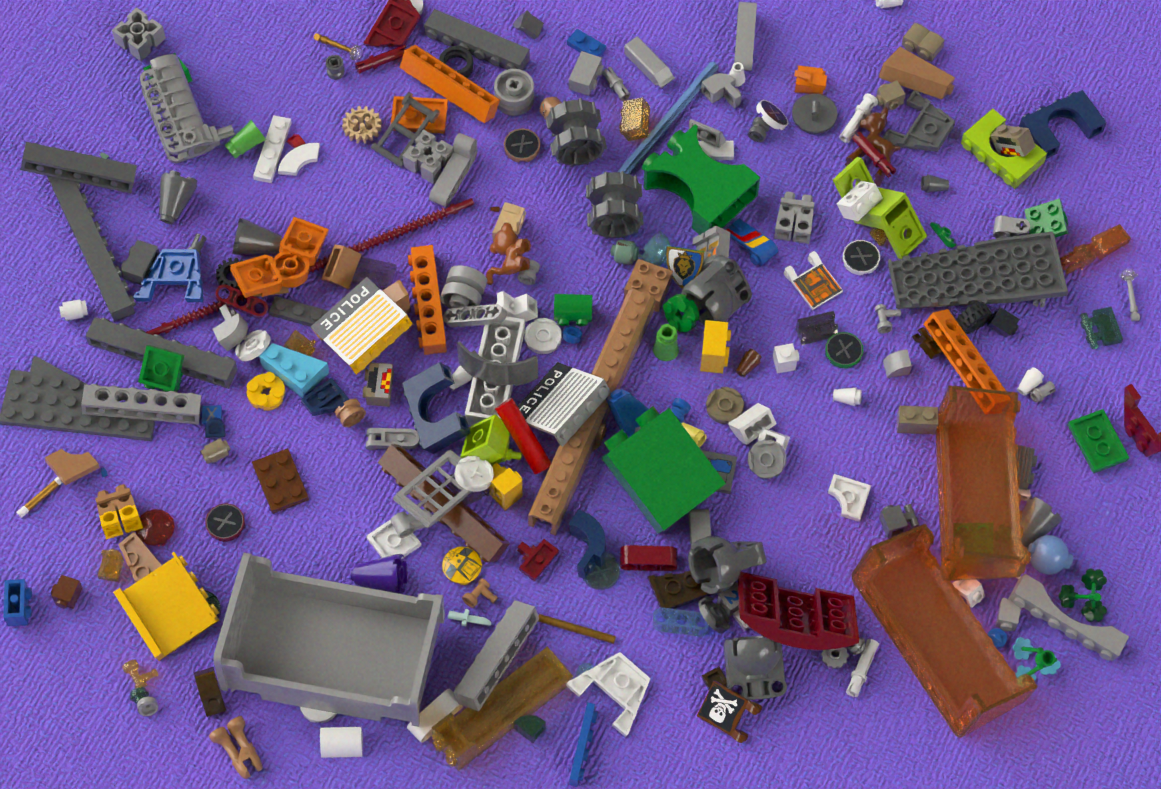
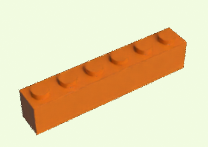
M413 45L404 51L399 68L407 74L413 76L422 84L427 85L436 93L442 95L451 103L456 104L463 111L468 112L483 123L495 117L500 99L417 45Z

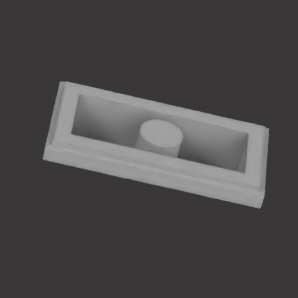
M692 119L689 120V129L695 124L698 126L697 139L719 148L726 142L721 131Z

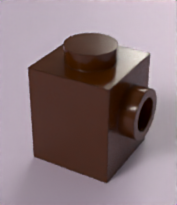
M61 575L57 584L53 585L51 595L58 607L74 609L83 587L80 580Z

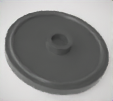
M816 93L807 94L800 97L794 103L792 118L801 130L807 133L819 134L830 130L837 120V108L834 102L824 95Z

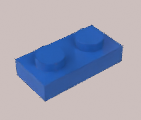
M576 29L567 39V45L580 53L583 51L600 57L606 50V45L579 29Z

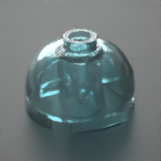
M659 231L658 235L655 234L644 246L643 250L645 253L643 255L639 254L637 260L640 259L657 266L662 264L666 266L667 246H672L670 239Z

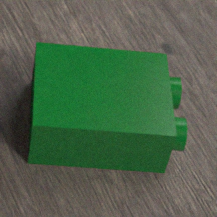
M652 406L635 419L641 428L640 430L628 437L622 429L604 442L610 452L602 457V460L655 531L660 533L726 483L671 409L668 408L659 414L656 408Z

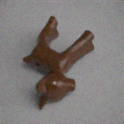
M885 107L881 113L874 112L865 119H861L860 127L870 132L866 137L867 140L881 154H884L887 158L886 160L891 164L890 159L895 151L900 150L901 147L895 146L889 140L880 137V133L887 123L888 108ZM858 147L852 154L846 157L847 162L845 166L847 167L856 157L862 158L866 153ZM879 168L874 175V183L878 187H880L885 177V174Z

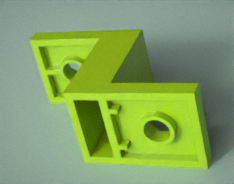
M856 157L832 179L841 198L853 189V181L855 179V186L860 181L874 183L863 159L860 157ZM878 187L883 199L859 221H854V223L883 229L897 257L903 259V256H907L927 235L906 193Z

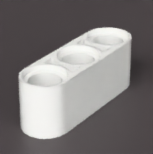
M447 689L420 713L419 727L412 726L410 722L407 729L423 743L449 721L463 706L458 704L454 692L451 689Z

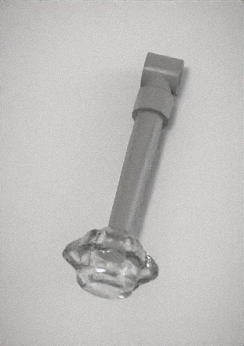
M1129 268L1124 269L1122 274H1119V277L1126 281L1128 285L1130 313H1132L1130 316L1131 321H1139L1140 315L1137 313L1138 308L1132 281L1138 274Z

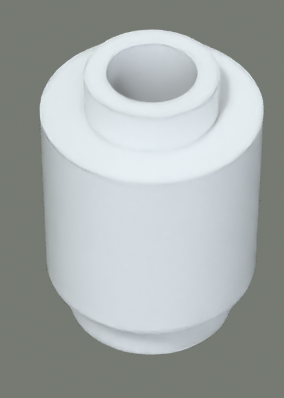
M79 299L62 302L63 306L59 307L61 318L65 317L66 321L84 318L83 316L88 315L85 300L81 301Z

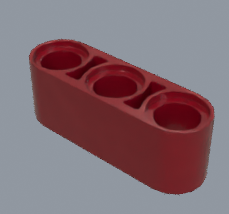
M224 284L216 289L215 298L218 302L254 318H262L268 311L267 303L254 296L245 298L247 301L246 305L239 306L236 303V299L244 297V295L236 288ZM225 289L229 292V297L223 299L219 296L218 292ZM257 304L262 305L264 312L261 314L256 313L254 306Z
M622 546L620 548V568L634 571H674L677 569V548L672 546Z

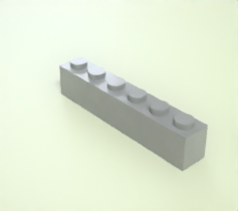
M514 600L512 605L508 607L504 617L496 625L492 635L486 640L485 646L476 655L475 661L466 670L461 682L456 685L454 695L458 704L477 711L481 709L538 622L539 616L534 606Z

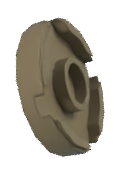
M721 387V389H715L707 397L706 411L715 422L728 424L743 413L744 401L741 394L733 388Z

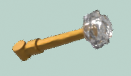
M316 33L314 35L316 41H321V43L326 45L329 44L349 52L350 59L356 61V59H360L363 50L359 45L349 48L321 34Z

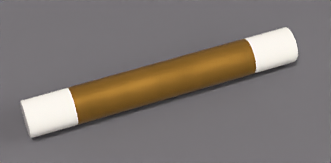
M59 477L55 478L16 513L22 518L63 482Z

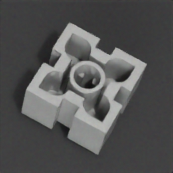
M136 7L127 16L128 21L126 23L121 21L112 30L116 44L125 50L129 48L130 53L142 61L151 53L150 47H157L166 37L163 26L154 19L148 21L147 14Z
M423 130L415 139L416 146L413 147L411 145L402 155L403 165L415 174L420 171L423 179L434 184L442 173V167L445 168L452 156L453 146L443 140L439 143L436 142V136Z

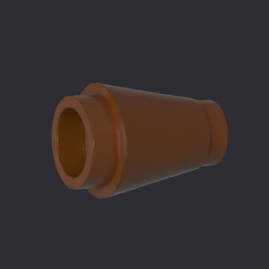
M753 349L745 351L735 370L736 373L745 378L746 375L761 363V355Z

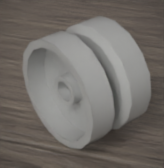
M508 69L497 76L494 83L495 97L500 99L498 109L509 116H518L529 111L534 104V82L532 77L520 69Z

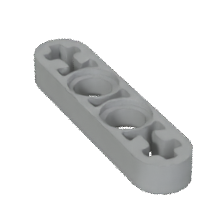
M499 304L451 308L444 313L443 321L453 328L499 324L505 320L507 311ZM485 312V315L479 319L480 315ZM470 313V316L464 320L465 316Z

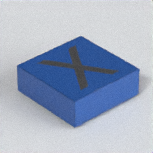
M222 405L202 406V426H205L210 418L217 417L222 419Z

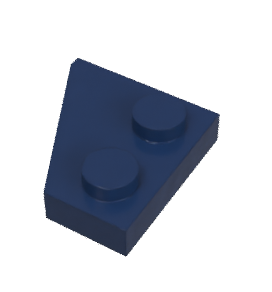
M330 378L300 400L312 416L335 412L339 406L343 407L345 405L343 402L349 400V398L335 381Z

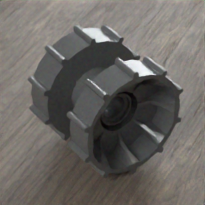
M579 98V100H564L563 103L550 108L549 115L545 118L547 129H550L552 136L556 137L550 145L552 156L556 157L558 164L562 163L570 165V167L574 165H588L597 158H602L604 149H607L605 136L601 135L600 129H596L602 120L600 110L596 109L595 102Z
M621 171L605 172L596 177H591L589 185H586V198L590 199L592 206L591 212L587 213V226L591 227L592 234L608 239L625 238L631 234L638 233L640 226L644 225L643 212H640L637 204L639 197H642V184L638 183L637 176H631Z

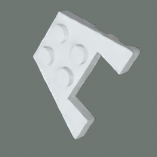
M619 652L594 668L585 671L580 676L567 682L566 686L580 697L590 684L594 682L625 709L612 726L626 737L629 734L651 678Z

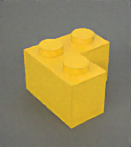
M705 320L700 371L723 374V368L728 366L730 347L726 346V341H730L731 338L728 322Z
M496 462L492 465L494 471L493 480L485 491L506 511L523 497V479L517 471L513 472L510 468L501 467Z

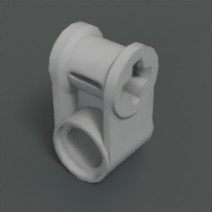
M997 216L994 222L993 237L997 239L1019 236V234L1029 235L1030 223L1023 218Z

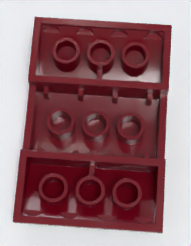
M746 572L740 573L738 578L740 619L762 636L783 645L810 650L839 649L859 643L854 596L815 588L814 594L778 587L777 579Z

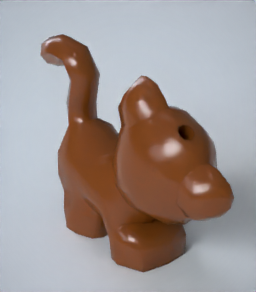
M506 222L503 224L490 245L489 250L491 253H499L500 255H506L501 268L491 267L486 272L488 285L493 284V274L512 275L530 268L529 258L523 256L525 252H529L531 249L530 240L518 239L510 223Z

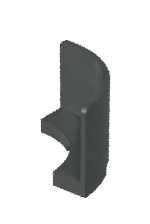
M460 341L457 342L458 362L461 367L474 378L477 377L484 380L487 384L495 386L515 384V386L538 379V358L536 356L514 363L492 362L483 359L475 350L470 352Z

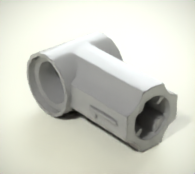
M423 509L430 517L432 516L429 510ZM406 512L397 513L390 520L400 538L411 535L415 530L426 528L420 521Z

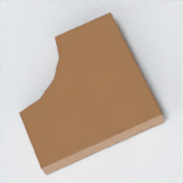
M60 449L45 457V462L65 485L99 468V463L89 452L70 454Z

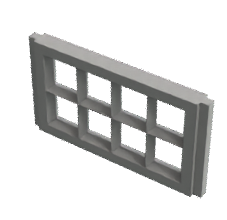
M452 450L447 451L396 493L393 500L427 528L431 527L472 492L461 487L454 479V474L450 476L440 468L447 461L456 467L462 458ZM436 470L447 478L440 486L429 478ZM424 480L436 488L429 495L417 487ZM449 482H452L461 490L454 497L443 489ZM415 490L425 499L416 505L406 495ZM439 491L450 500L443 507L432 499ZM427 501L438 509L431 517L420 508Z

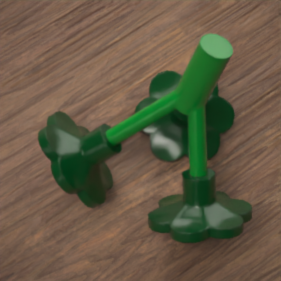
M1090 568L1086 570V574L1082 575L1081 581L1085 584V588L1091 590V593L1088 595L1076 593L1073 585H1062L1061 592L1058 595L1061 606L1063 608H1073L1074 601L1089 599L1085 602V607L1081 609V614L1085 616L1088 622H1093L1094 620L1097 622L1102 621L1103 615L1107 613V609L1105 606H1102L1100 601L1101 595L1096 593V591L1101 590L1103 585L1107 583V578L1103 576V571Z

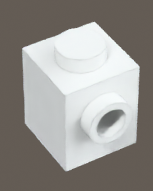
M793 343L774 346L773 360L776 372L783 373L796 370L799 353L798 350L794 349Z

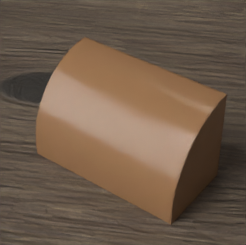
M334 244L322 280L349 289L362 254L345 246Z

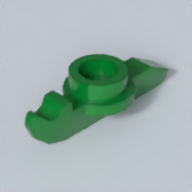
M935 222L930 223L931 228L947 247L953 248L956 246L954 239L950 238L951 231L947 227H941Z

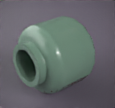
M620 239L616 245H612L611 256H614L616 263L631 265L638 259L639 247H636L634 241Z

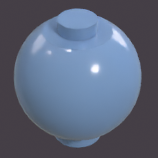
M1044 535L1037 538L1033 543H1030L1027 550L1031 565L1042 574L1052 575L1060 572L1063 568L1069 569L1073 562V554L1068 553V547L1065 542L1053 535Z

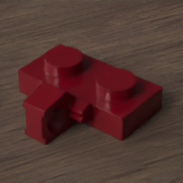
M545 539L537 547L534 545L529 547L522 541L517 547V551L523 556L522 560L524 561L519 570L535 582L558 555L559 550Z

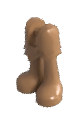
M238 716L227 724V729L240 746V753L231 741L225 727H219L212 731L209 738L213 743L220 744L226 750L232 760V765L239 775L244 779H248L251 776L243 762L250 759L257 772L263 768L253 743L250 742L249 744L244 734L245 720L242 716Z

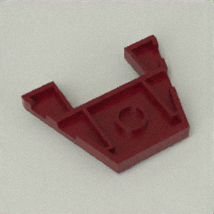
M1129 384L1124 388L1125 431L1129 437L1133 438L1137 449L1148 457L1161 452V432L1157 434L1140 411L1138 404L1141 396L1134 386Z

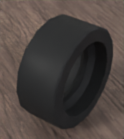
M452 46L445 49L441 53L439 60L446 64L451 58L458 57L464 59L467 65L455 71L468 78L473 71L472 54L468 49L461 46Z

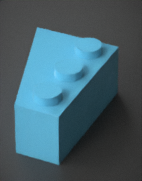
M274 343L259 356L261 366L268 372L278 376L287 387L301 398L309 394L329 374L327 362Z

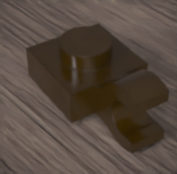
M924 327L917 330L920 335L917 333L912 336L914 341L921 343L919 346L930 359L943 354L935 340Z

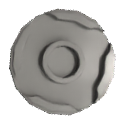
M774 440L759 441L752 446L748 453L749 467L760 478L769 479L778 476L786 466L787 457L785 450Z

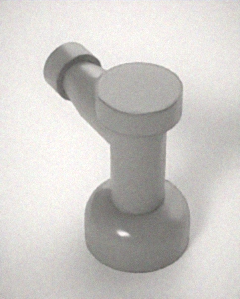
M884 304L877 305L875 312L878 313L879 317L878 332L884 334L892 331V324L887 321L886 317H900L901 310H886Z

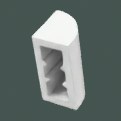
M757 403L729 422L728 425L734 435L747 445L759 437V434L764 429H770L775 426L776 421L770 408Z
M320 728L321 758L362 757V728Z

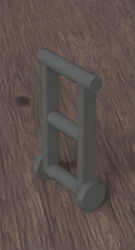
M410 92L404 97L402 101L403 108L378 144L374 142L371 146V149L401 168L404 166L402 155L411 145H414L415 139L426 128L428 123L433 124L440 114L439 110L436 109L433 112L413 99V94ZM410 105L427 116L416 133L399 124V121ZM394 129L410 139L399 157L382 147Z

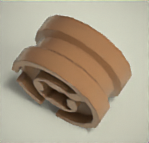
M356 398L343 402L345 405L343 407L339 406L335 411V415L338 419H341L340 422L343 427L354 426L366 415V411L363 407H360V402Z

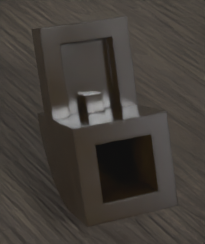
M214 667L194 672L206 716L226 711Z

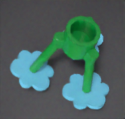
M1022 637L1016 639V644L1013 645L1016 659H1028L1029 654H1032V652L1037 653L1035 657L1037 666L1031 670L1030 667L1025 668L1022 665L1017 667L1015 676L1022 687L1033 686V682L1036 681L1034 673L1040 670L1042 675H1054L1056 670L1060 668L1061 664L1052 651H1044L1042 647L1033 648L1030 645L1029 639Z

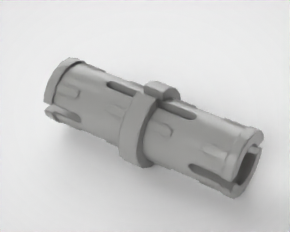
M608 67L609 71L607 68L604 69L602 75L609 82L610 88L617 93L621 101L627 100L631 93L624 86L623 80L618 78L612 67Z

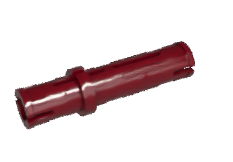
M406 45L376 56L371 55L368 59L356 62L355 67L358 74L372 68L375 70L380 65L402 58Z
M857 132L858 136L855 134L852 140L873 161V165L879 167L888 178L891 177L890 173L894 175L896 168L886 160V156L881 154L861 132Z

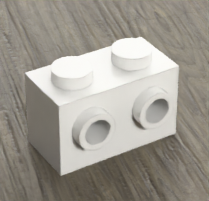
M860 181L836 204L844 218L859 221L883 197L876 184Z

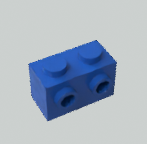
M25 579L5 580L3 618L8 626L28 625V618L32 617V609L29 606V599H32V588L27 585Z

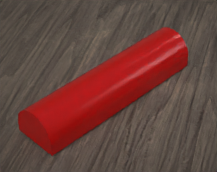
M513 398L507 399L496 407L495 410L534 474L549 468L552 462Z

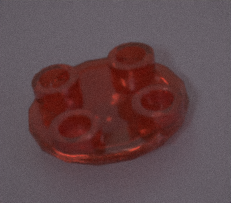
M153 509L146 511L140 516L143 528L136 530L137 536L143 543L164 546L172 536L175 525L169 513Z

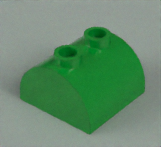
M554 294V321H558L560 326L569 325V321L577 322V326H588V322H592V295Z

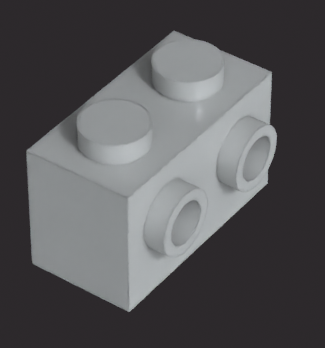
M581 51L569 78V90L589 96L591 90L596 88L598 75H602L604 69L602 57Z

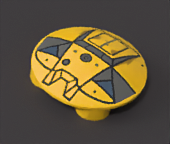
M456 547L445 555L442 568L445 576L452 582L468 585L480 574L482 561L476 551L468 547Z

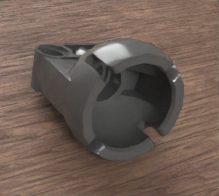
M718 255L712 264L695 279L686 284L681 293L686 295L687 297L685 298L689 301H694L698 311H701L703 308L706 309L699 316V322L705 325V320L726 322L743 304L748 303L752 297L750 286L737 262L722 255Z
M707 536L697 540L691 546L692 549L688 555L689 568L693 579L698 584L702 583L701 589L710 594H718L729 590L738 580L741 570L767 562L762 542H730L718 536Z
M762 635L725 640L724 657L727 688L732 690L734 685H740L742 689L740 695L748 700L778 697L786 692L787 684L785 682L781 643L772 641ZM775 681H780L782 685L778 692L772 690V684Z

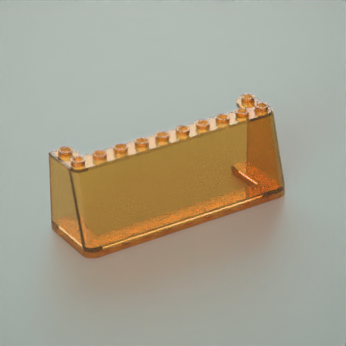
M949 385L938 409L936 456L942 580L1016 578L1024 574L1026 565L1030 563L1031 553L1027 547L1021 544L1023 527H1020L1022 511L1019 510L1021 494L1018 493L1020 477H1017L1019 461L1016 460L1018 445L1015 444L1017 429L1014 427L1016 413L1021 408V401H1018V393Z
M923 524L870 546L852 572V581L953 733L961 738L1024 703L1038 686L1028 674H1023L1017 679L1014 671L1008 666L1003 655L997 650L992 639L986 634L981 623L973 615L970 607L962 599L959 591L951 583L948 575L929 549L933 545L934 535L927 525Z

